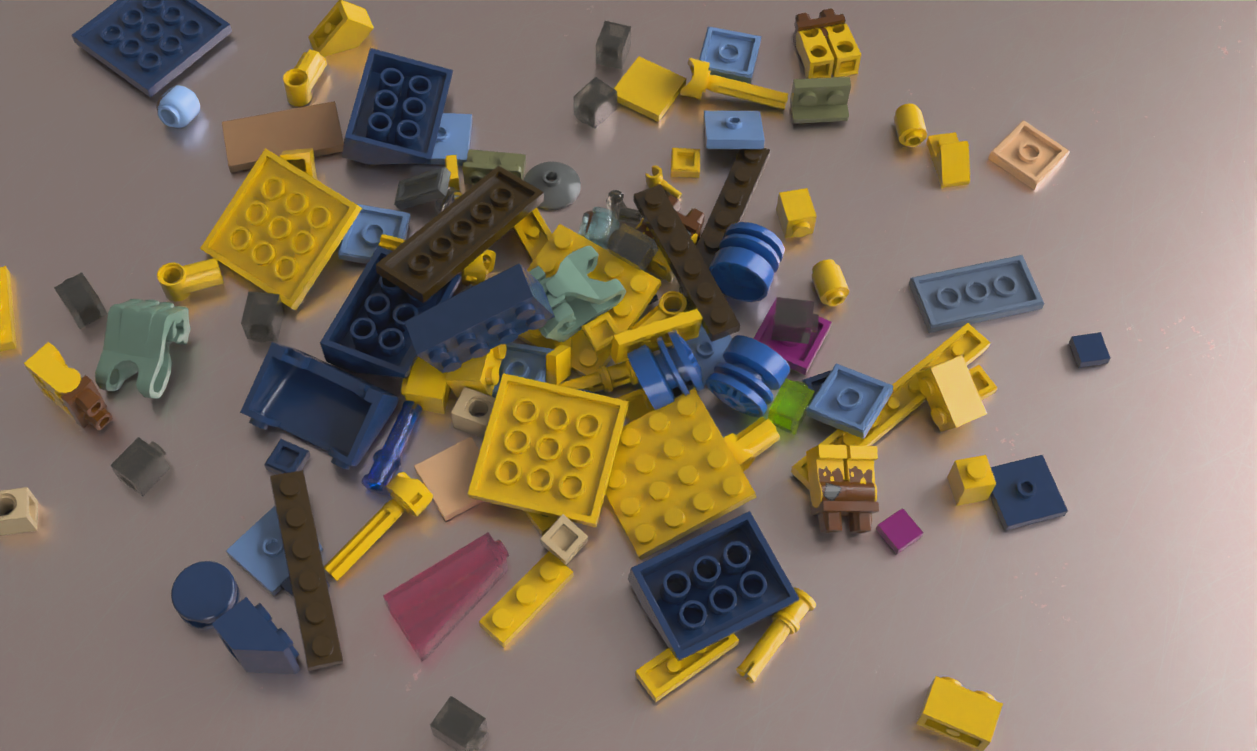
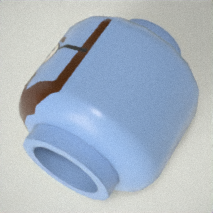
M176 85L169 88L158 99L156 109L158 117L165 125L183 128L199 114L200 103L192 90Z

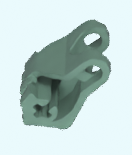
M585 246L567 255L560 263L557 273L552 277L545 278L546 274L539 266L529 271L542 284L555 316L548 320L543 327L539 328L541 334L547 339L550 338L558 342L568 340L582 329L581 326L618 305L625 296L626 289L619 280L612 279L603 282L590 279L587 276L588 273L595 269L599 256L592 246Z
M130 299L111 306L108 312L103 351L95 372V382L99 389L117 391L127 378L138 372L136 382L138 391L146 398H160L171 374L172 360L169 345L172 342L187 345L191 330L189 309L184 306H174L171 302H159L153 299L145 301Z

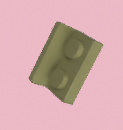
M850 77L793 79L790 97L793 122L848 121L849 111L847 103L851 90Z
M469 149L467 161L463 163L462 167L464 184L475 185L498 165L523 180L526 154Z

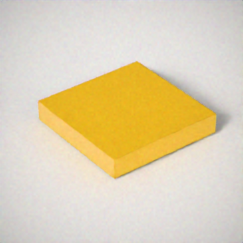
M638 56L611 91L610 99L659 122L680 94L681 88L686 86L687 78Z

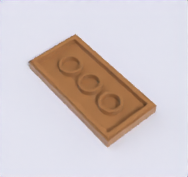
M335 101L222 122L228 166L231 173L252 169L265 148L279 157L285 150L313 148L314 157L343 152L344 141Z

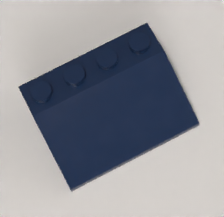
M370 48L347 127L342 158L369 165L431 163L453 70Z
M378 246L320 342L326 362L354 373L406 378L418 356L405 321L450 299L462 279L461 275L457 274L427 301L422 303L377 274L376 264L392 252Z
M750 511L632 567L628 576V581L642 608L678 661L800 600Z

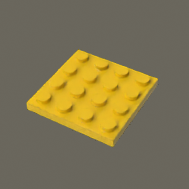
M265 148L200 249L213 258H217L219 262L296 311L362 208Z
M559 224L527 271L529 272L539 266L545 272V278L552 277L557 273L560 263L567 255L585 246H592L599 256L595 269L588 273L587 276L590 279L603 282L617 279L626 289L625 296L618 305L607 312L610 313L620 331L631 330V327L635 325L661 287V280ZM539 329L528 330L518 335L520 340L531 346L555 349L561 344L571 346V370L581 376L598 372L597 368H600L602 365L607 366L612 359L610 356L611 348L597 355L582 329L564 342H558L550 338L547 339L541 334Z
M503 373L467 493L468 497L558 519L564 514L572 522L597 527L628 409V401Z
M695 388L689 391V395L685 396L682 394L675 398L674 402L660 409H654L622 428L605 494L640 560L757 498L755 491Z

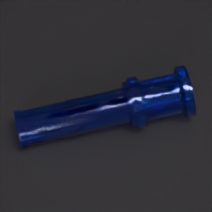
M413 401L403 402L401 411L383 448L373 455L374 463L369 474L364 475L362 478V484L375 493L387 494L388 490L385 486L390 482L394 471L400 469V455L423 410L418 404L413 410L412 407L415 403Z

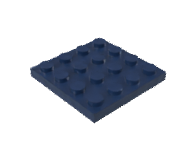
M117 0L71 36L74 43L146 95L152 97L232 32L230 23L196 0Z

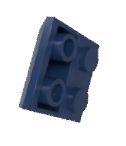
M245 597L211 624L225 647L246 672L297 674L301 670L296 661V658L300 655L294 648L293 641L281 627L278 629L271 621V615L261 603L254 606Z

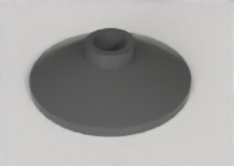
M560 162L538 164L530 169L524 178V181L544 192V201L537 206L543 210H560L568 207L578 198L581 190L580 178L576 171Z

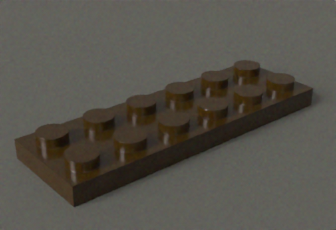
M498 165L376 264V272L424 303L544 201V192Z

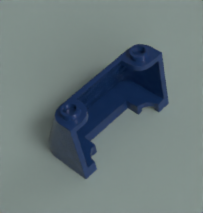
M272 342L240 413L251 417L249 423L265 430H267L269 425L279 427L328 451V455L333 457L331 463L349 470L350 466L359 465L394 412L400 397L301 350Z

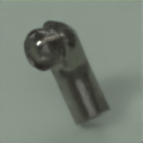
M610 191L608 199H606V206L613 218L618 221L638 225L642 219L639 210L627 208L623 201L624 194L621 191Z

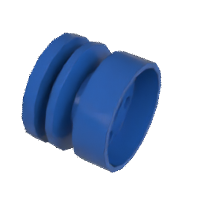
M749 222L734 223L726 229L723 239L719 244V251L715 253L709 270L720 290L726 296L744 302L761 301L769 292L774 279V273L779 268L785 248L775 233L763 226Z
M676 329L668 332L674 345L669 349L663 338L659 337L657 338L659 354L654 355L647 345H643L627 354L631 366L655 410L674 402L675 396L672 389L677 386L685 396L689 395L690 390L686 384L689 380L693 381L698 392L705 389L702 369L688 342L677 333Z
M736 335L723 353V359L726 363L720 362L715 365L714 373L710 374L706 380V386L718 399L733 409L748 416L760 418L767 411V404L773 401L771 390L781 388L790 373V366L785 359L767 345L747 336Z

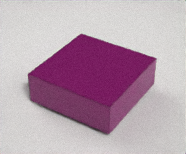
M903 508L879 523L876 527L877 532L896 554L920 539L924 533Z

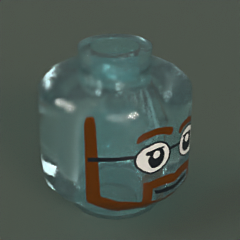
M594 207L593 210L584 213L578 234L608 250L613 248L620 223L615 218L613 211L602 207Z

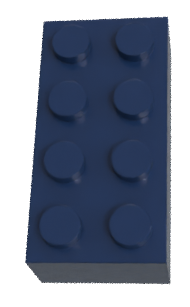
M518 263L405 321L417 356L444 373L459 369L462 363L472 358H480L487 355L490 349L500 344H508L515 341L518 335L528 330L543 327L548 320L555 316L542 284Z

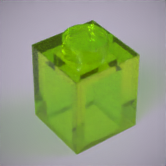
M786 378L770 407L768 419L776 427L796 435L807 414L806 409L811 403L815 391L809 389L802 382L791 381Z

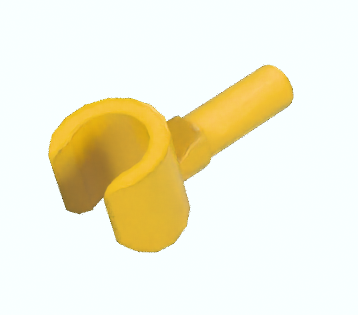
M653 165L651 167L653 176L645 173L646 183L649 188L661 184L664 190L675 198L680 199L682 193L663 179L662 169L659 166Z

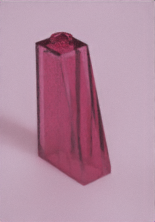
M489 532L383 595L388 611L421 662L434 652L508 571L506 558L509 557V553L501 540L494 541Z

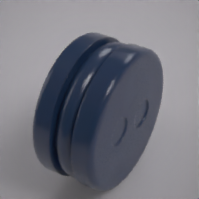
M201 561L186 567L176 577L171 590V599L174 608L188 625L198 629H212L213 626L211 624L240 602V590L233 575L225 566L213 561Z

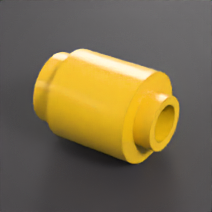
M911 103L898 107L895 112L894 122L899 142L909 147L920 145L927 137L921 110Z
M831 259L816 263L812 268L813 273L811 277L821 303L829 306H837L843 303L849 295V289L840 266Z

